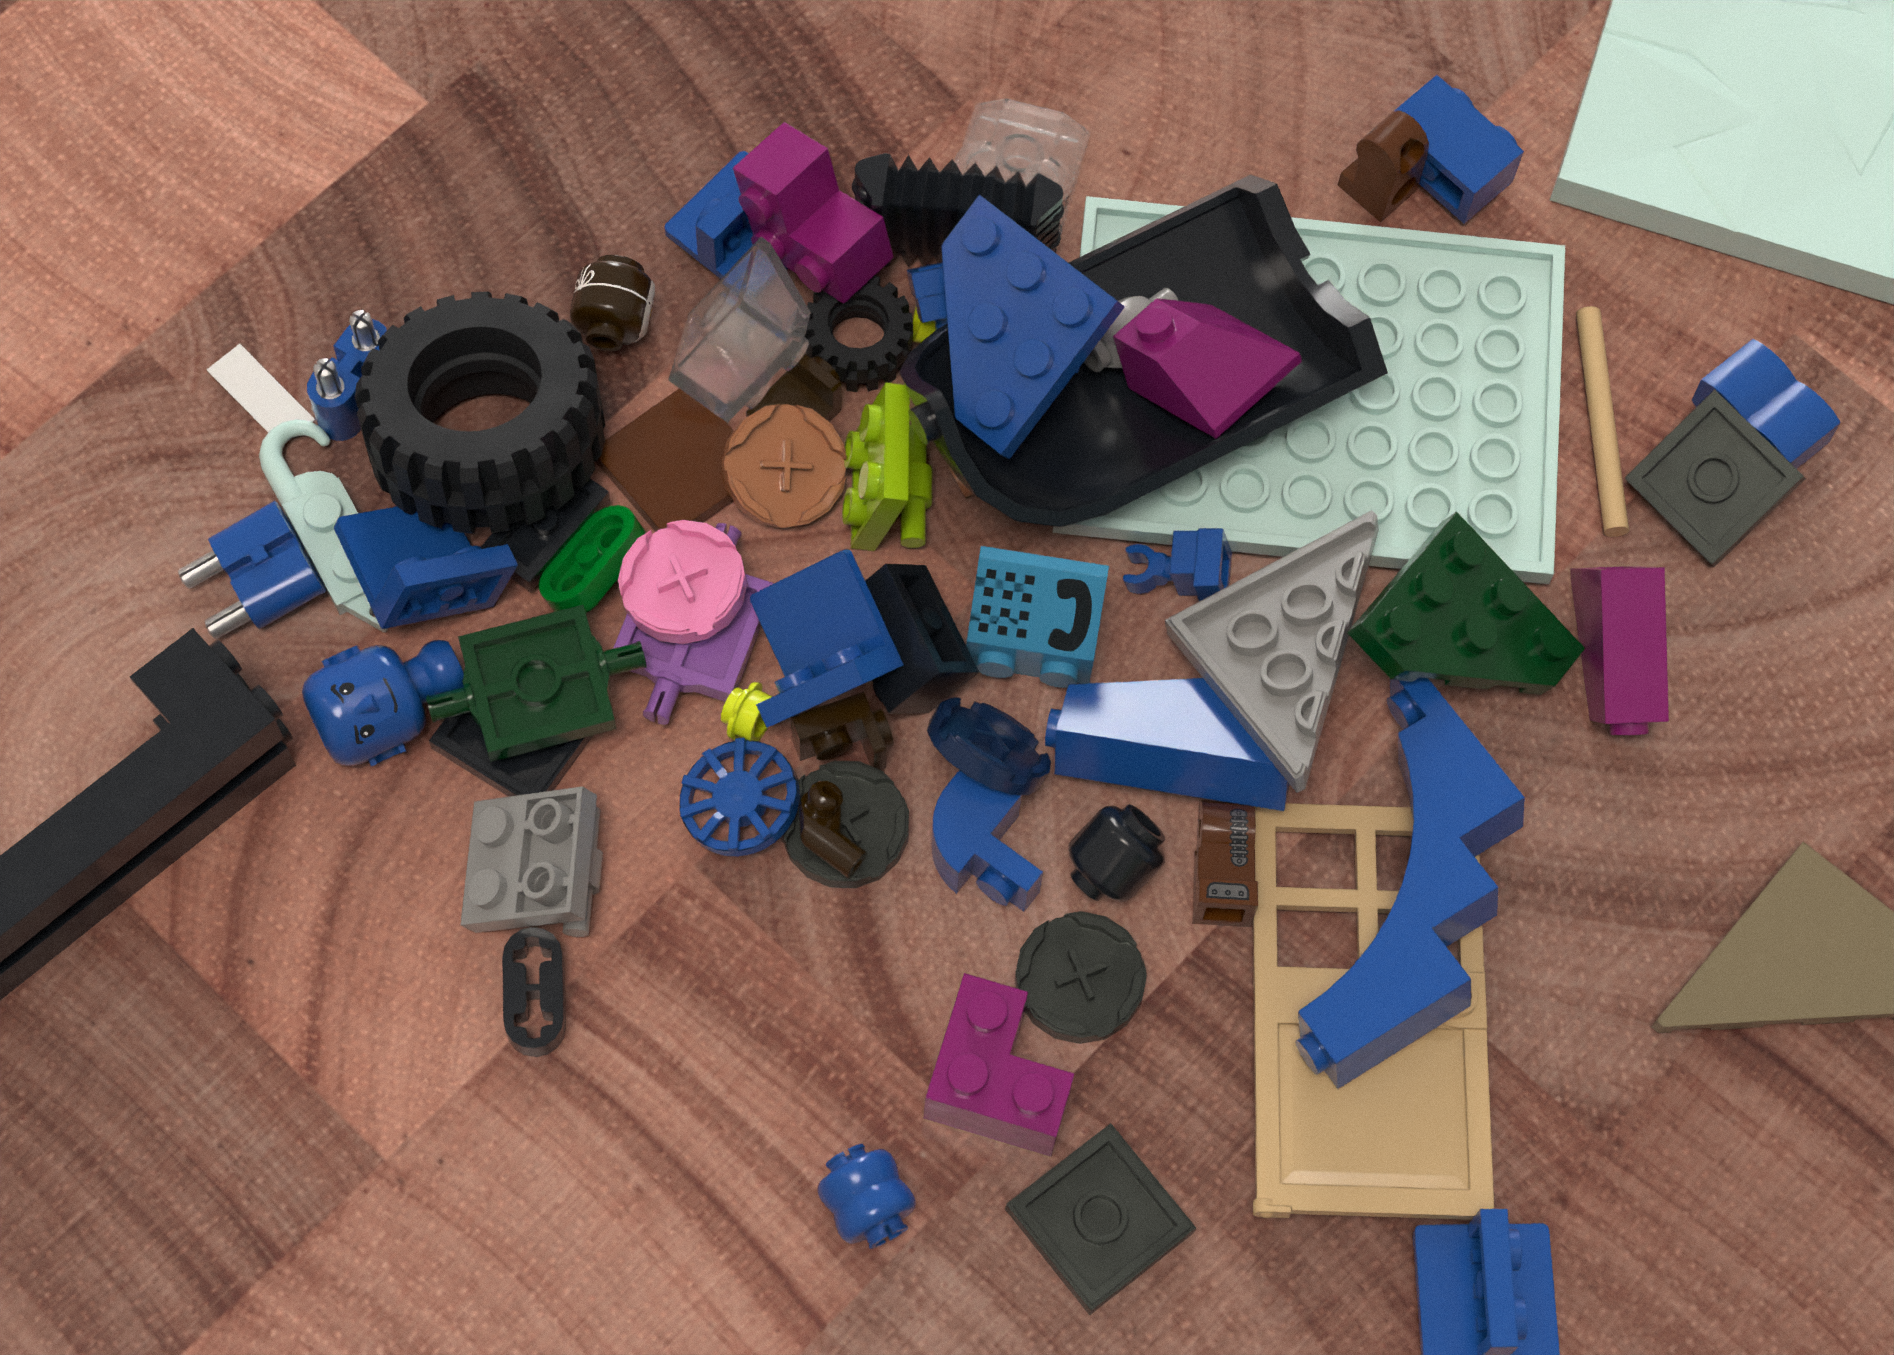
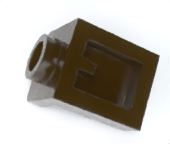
M796 347L787 355V372L746 411V417L764 406L789 404L811 408L830 422L841 411V383L839 375L824 359L818 356H814L811 359Z
M864 692L791 717V739L800 761L814 756L818 760L836 758L849 751L853 746L852 743L860 740L870 766L879 770L886 768V747L894 745L891 729L882 709L871 710Z

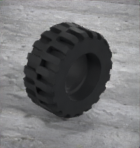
M471 292V298L456 301L454 295L437 299V306L424 311L420 306L406 314L403 318L405 324L400 328L392 325L377 341L379 350L372 349L368 353L361 367L362 376L356 383L355 393L358 407L357 416L374 476L381 489L391 495L392 502L405 513L413 515L417 511L419 521L437 528H442L444 523L452 524L453 531L475 534L476 528L490 527L491 533L510 531L509 524L525 520L526 525L532 524L545 517V509L553 505L558 510L575 496L573 486L583 487L595 471L594 462L602 455L605 443L603 429L606 425L595 360L590 347L583 343L581 333L572 323L565 319L559 321L557 312L538 302L534 307L528 306L527 299L522 296L506 293L504 299L492 298L490 292ZM505 394L530 402V405L512 420L486 430L456 431L433 423L439 415L452 405L474 396Z

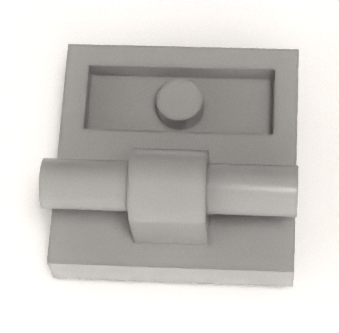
M582 786L474 801L460 925L475 933L563 923V934L572 937L588 936L592 896L600 891L603 852L597 849L601 812L600 808L596 807L597 795Z

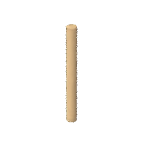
M1590 306L1579 309L1576 312L1603 529L1606 536L1618 537L1629 532L1601 312L1599 308Z

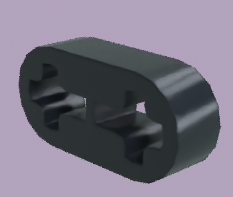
M529 927L513 934L504 946L502 956L503 1022L508 1040L516 1051L525 1056L540 1057L548 1055L557 1049L565 1036V962L560 943L552 933L543 928ZM534 946L540 947L543 957L551 958V961H544L540 964L539 984H529L525 965L519 962L516 963V960L527 958L528 948ZM529 1000H540V1008L544 1020L553 1021V1023L541 1028L540 1037L528 1038L526 1029L520 1026L517 1027V1023L528 1021Z

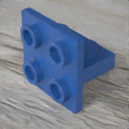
M741 151L665 224L664 228L665 235L748 301L754 302L788 268L781 263L777 265L768 263L758 254L752 244L753 232L748 216L739 203L738 198L741 193L733 171V167L749 154L746 151Z
M1480 1209L1469 1224L1418 1225L1414 1229L1413 1248L1421 1355H1560L1550 1234L1546 1224H1509L1508 1209Z

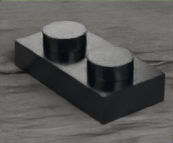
M591 478L583 487L574 485L575 496L558 510L552 505L544 510L545 517L529 525H526L525 520L509 524L510 531L492 533L480 547L485 549L508 544L518 564L511 579L529 592H532L539 584L545 569L595 512L607 507L610 503L609 491Z

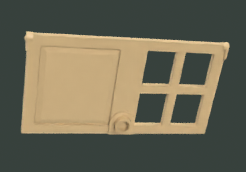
M1286 803L1284 811L1255 807V881H1258V908L1253 919L1256 1199L1253 1200V1215L1262 1218H1289L1291 1214L1472 1220L1480 1209H1494L1482 925L1458 939L1459 964L1471 978V1006L1337 1089L1325 1071L1318 1075L1311 1071L1300 1055L1295 1041L1300 1038L1298 1011L1326 992L1349 969L1277 967V910L1356 912L1357 957L1359 959L1378 933V913L1389 914L1399 891L1377 890L1376 835L1412 836L1413 818L1411 807ZM1276 832L1354 834L1356 889L1276 887ZM1478 854L1475 858L1480 863V856Z

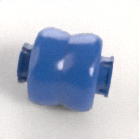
M858 1144L848 1148L850 1155L845 1156L844 1152H841L826 1163V1167L830 1169L831 1173L820 1181L817 1190L821 1201L834 1213V1221L840 1237L849 1244L867 1240L869 1248L874 1249L886 1244L884 1238L888 1237L891 1241L907 1231L908 1226L902 1220L915 1209L916 1199L908 1186L900 1179L896 1161L887 1150L877 1149L866 1153L864 1144Z

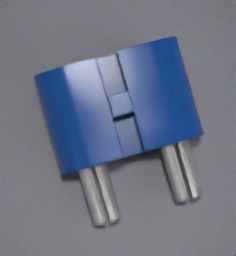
M364 310L352 313L353 316L349 318L350 325L333 345L337 359L333 357L330 360L328 358L319 359L317 365L314 364V372L307 383V393L317 424L327 433L330 439L335 441L348 440L361 431L357 416L358 407L355 400L356 383L362 376L361 367L368 353L372 349L379 350L377 341L387 331L381 322L372 319L370 314Z
M276 501L269 503L209 537L208 540L213 550L178 571L182 583L187 588L196 586L222 570L229 575L230 583L239 601L205 620L206 629L214 639L220 638L249 620H252L256 627L261 629L326 592V588L313 563L304 552V547L294 528Z

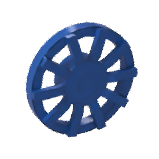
M736 738L733 742L722 744L712 750L709 748L703 752V756L692 766L688 774L683 776L680 792V817L692 837L707 850L724 856L750 855L775 843L792 824L800 800L799 782L788 760L771 745L745 740V738ZM745 754L760 756L752 765L750 771H745ZM734 756V771L727 773L720 761ZM771 761L782 770L778 774L766 777L761 781L758 780L760 774ZM712 768L720 779L717 783L703 780L702 777ZM786 783L787 795L785 801L767 796L766 790ZM696 789L712 794V798L693 803ZM766 808L782 811L771 827L767 828L761 819ZM716 809L717 812L712 815L700 830L694 820V815ZM723 821L729 824L728 841L716 840L711 837ZM753 824L759 835L751 839L739 841L740 827Z

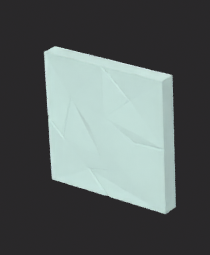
M1611 0L1550 201L1894 305V0Z

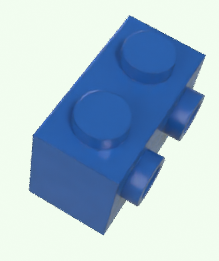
M1438 75L1433 77L1394 110L1405 112L1413 117L1427 135L1429 150L1419 184L1463 224L1513 182L1524 151L1517 145L1514 137L1505 128L1491 123L1474 108L1472 101L1463 91L1452 88Z

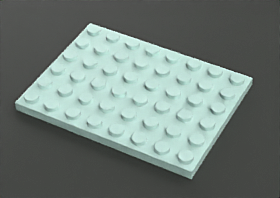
M1086 196L1080 257L1184 206ZM1291 217L1296 230L1310 252L1309 258L1302 261L1307 272L1318 285L1329 280L1346 301L1370 317L1388 373L1106 515L1063 527L1053 526V533L1172 545L1173 531L1223 528L1232 552L1284 557L1373 510L1378 518L1379 531L1369 566L1402 569L1440 523L1457 511L1523 582L1549 584L1554 575L1565 245Z

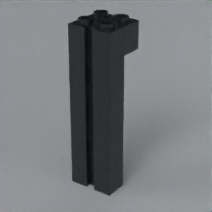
M192 628L130 676L131 681L160 713L153 719L154 724L160 731L0 855V1000L296 766L286 746L293 739V736L279 719L283 716L282 711L260 685L255 686L252 690L239 674L242 670L240 664L218 639L208 645Z

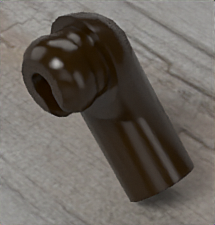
M818 781L811 785L809 791L802 796L800 801V838L807 849L846 878H850L864 862L867 852L841 833L840 805L843 802L841 790L832 782Z

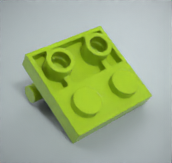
M885 382L873 404H866L864 406L857 430L849 431L846 437L844 447L847 460H844L845 468L852 469V487H848L844 496L842 520L845 525H851V548L875 551L900 513L901 545L908 548H919L926 543V509L932 505L933 469L926 463L927 445L919 439L913 426L909 425L910 396L905 385Z

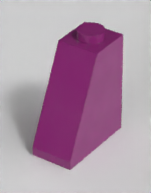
M1665 567L1570 568L1579 642L1585 647L1581 653L1589 719L1598 723L1610 724L1611 735L1648 734V722H1669Z

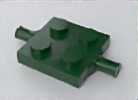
M579 605L458 636L465 663L464 687L430 696L426 695V700L433 723L437 720L471 712L472 718L482 730L490 762L615 730V718L608 697L611 682L610 676L639 668H647L640 641L603 651L602 646L590 631L584 605Z

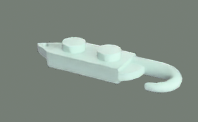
M295 419L280 423L268 432L261 444L259 459L265 477L300 539L307 556L319 574L339 615L348 612L376 629L386 632L388 628L381 629L376 617L372 616V608L334 531V525L339 517L358 514L339 477L337 478L334 474L324 471L306 472L294 477L282 454L285 444L294 437L308 436L324 447L329 445L330 437L320 426L311 421Z

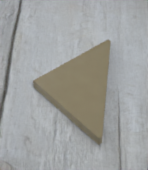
M1802 842L1651 1028L1658 1033H1671L1673 1030L1697 1028L1724 1030L1759 1028L1766 1024L1800 1022L1802 1025L1854 1022L1856 1019L1893 1017L1892 1020H1894V911L1809 845Z

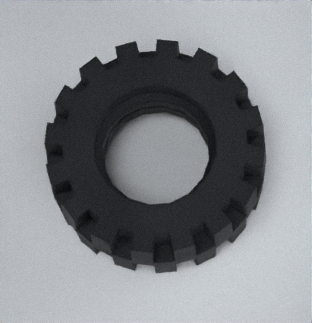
M875 275L844 304L823 290L819 293L814 292L813 303L808 302L805 309V320L803 323L805 354L811 359L814 356H818L827 361L839 375L840 382L846 383V388L849 392H857L858 384H865L867 391L878 389V380L880 379L891 383L896 379V370H901L912 349L913 317L912 313H909L907 299L905 296L898 298V288L890 282L884 288L881 287L880 277ZM858 317L867 318L877 323L883 329L884 336L872 346L852 348L838 342L832 332L834 327L842 321Z

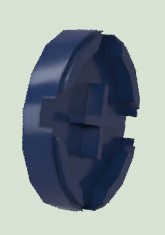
M954 697L938 705L929 720L927 732L935 748L948 762L968 777L989 788L1004 793L1030 795L1039 790L1050 772L1051 760L1047 752L1039 755L1035 751L1039 741L1027 727L1005 712L983 702L981 704L974 701L969 709L961 707V699Z

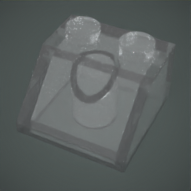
M760 237L688 314L668 379L672 384L727 423L744 405L749 409L754 408L770 388L771 378L781 367L786 371L791 370L803 357L809 345V340L805 338V333L811 312L773 246L763 237Z

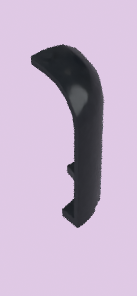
M1249 175L1069 262V264L1117 301L1132 296L1150 298L1163 288H1169L1175 293L1178 301L1213 305L1300 353L1302 362L1216 439L1129 389L1123 368L1113 369L1106 367L1100 372H1095L1083 362L1078 373L1072 376L1012 457L1008 459L1000 455L955 418L948 323L935 330L908 354L899 373L914 405L913 408L909 409L908 414L917 436L925 445L934 442L958 479L974 495L1015 521L1063 527L1106 515L1387 374L1388 371L1370 317L1346 301L1329 280L1318 285L1304 267L1302 261L1309 258L1310 252L1294 226L1278 184Z

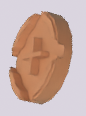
M776 404L764 406L740 421L727 439L722 459V470L725 488L740 511L759 524L785 529L805 526L830 511L844 489L846 480L844 460L847 459L844 443L832 423L811 408L799 405Z

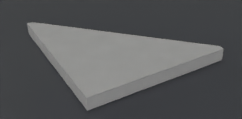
M1373 510L1165 620L1167 635L1296 793L1304 790L1307 785L1349 637L1347 632L1353 623L1378 535V518Z

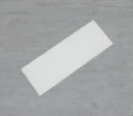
M238 344L207 369L267 432L282 422L295 419L311 422L315 420L241 344Z

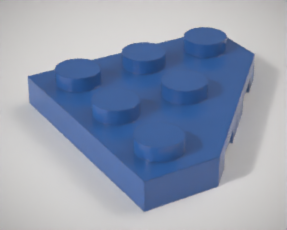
M979 195L941 245L955 418L1000 455L1010 459L1125 306Z

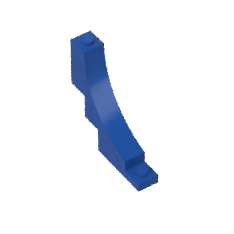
M1420 677L1413 682L1390 679V697L1387 698V705L1392 716L1400 727L1404 729L1398 733V764L1408 791L1413 818L1411 850L1402 886L1387 919L1360 958L1326 992L1298 1011L1300 1038L1295 1041L1297 1049L1311 1071L1316 1075L1325 1071L1337 1089L1471 1006V978L1448 950L1447 946L1497 916L1498 886L1475 856L1523 827L1525 797L1428 678Z

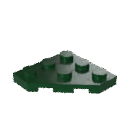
M1457 511L1440 523L1347 632L1391 680L1413 682L1420 677L1442 679L1445 681V685L1490 689L1495 685L1519 687L1520 693L1541 695L1555 687L1585 649Z

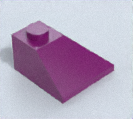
M1156 298L1113 335L1128 388L1215 439L1302 362L1299 352L1209 304Z

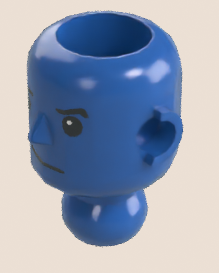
M433 640L426 643L416 657L402 662L399 655L390 647L375 645L360 651L358 645L323 660L324 667L311 674L304 682L302 696L313 723L335 763L342 766H356L369 761L372 767L385 759L407 751L404 744L418 737L425 728L427 718L423 704L427 703L426 695L430 696L464 687V672L452 647L445 640Z

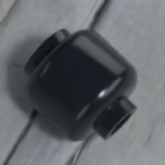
M1128 804L1124 809L1116 806H1106L1099 810L1069 843V856L1076 867L1070 874L1071 878L1086 895L1096 901H1099L1105 895L1113 900L1126 902L1133 898L1163 867L1165 855L1161 845L1166 840L1159 827L1137 807Z

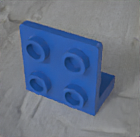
M398 506L341 516L334 525V531L381 629L494 607L518 566L508 544L482 549L480 546H471L465 533L453 531L452 524L444 523L442 528H437L419 521L417 511L411 515L405 513Z
M849 549L837 552L750 596V602L785 676L774 682L779 692L778 695L756 704L767 728L904 665L857 562Z

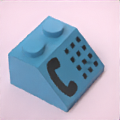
M981 546L966 643L979 672L996 678L1011 677L1014 673L1039 677L1047 685L1059 688H1068V684L1090 683L1109 566Z

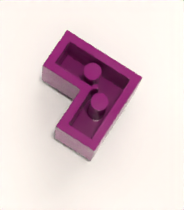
M783 122L733 167L741 193L738 198L739 203L748 216L753 232L751 241L755 250L768 263L773 265L781 263L795 272L799 279L812 291L819 293L823 290L844 304L894 258L884 218L840 191L828 148L789 124Z
M964 973L925 1097L923 1118L1051 1157L1070 1095L1074 1073L1012 1055L1025 1014L1028 997L1027 991Z

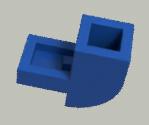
M960 770L942 791L935 806L931 840L935 867L943 881L956 894L971 875H974L978 878L976 880L977 886L990 899L1003 906H1007L1011 902L1025 912L1040 893L1043 871L1000 841L1019 817L1022 795H1011L989 788L968 777Z

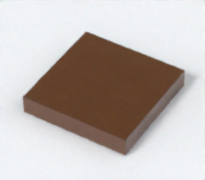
M691 381L607 438L602 455L596 461L655 532L659 529L668 528L666 523L679 520L703 523L733 502L725 488L722 459L727 439L734 430Z

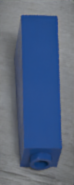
M1203 678L1068 684L1062 710L1053 708L1050 710L1046 727L1045 746L1055 748L1054 774L1279 811L1285 810L1290 784Z

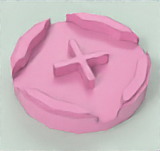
M687 520L666 523L668 528L659 529L653 534L651 530L637 538L623 557L618 577L625 611L638 629L658 641L687 644L708 639L727 627L743 606L748 584L742 557L727 534L707 523Z

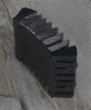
M887 153L868 157L856 163L855 178L852 182L855 200L884 218L894 256L884 268L889 266L899 254H901L908 267L917 255L922 266H925L933 256L938 263L943 262L941 245L979 195L1055 253L1057 251V246L1061 241V234L1059 232L1060 219L1064 214V206L1062 204L1063 189L1059 184L1040 173H1037L1025 186L1020 171H1017L1005 182L997 165L985 176L976 162L964 174H962L953 159L939 172L930 157L917 170L909 154L899 170L891 155Z

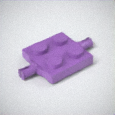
M718 523L715 527L727 534L734 545H737L738 539L742 535L741 531L730 525L727 533V524ZM746 574L748 584L743 606L731 623L712 637L692 643L677 644L658 641L639 630L630 616L626 615L614 648L637 643V641L641 642L647 668H639L630 672L646 676L655 683L647 707L643 711V716L646 719L655 722L657 716L658 724H668L679 692H696L726 702L730 693L740 684L761 628L760 621L750 602V596L774 583Z

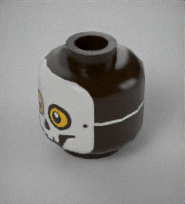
M620 255L601 256L596 262L584 266L577 276L570 307L571 323L581 334L586 336L588 344L600 350L617 351L622 348V345L635 343L643 338L648 331L655 298V284L644 272L643 266L634 259Z

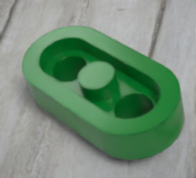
M620 505L608 506L595 512L545 569L539 581V591L554 612L584 605L585 612L587 613L596 607L602 597L619 577L623 557L637 538L645 534L644 528L629 508Z

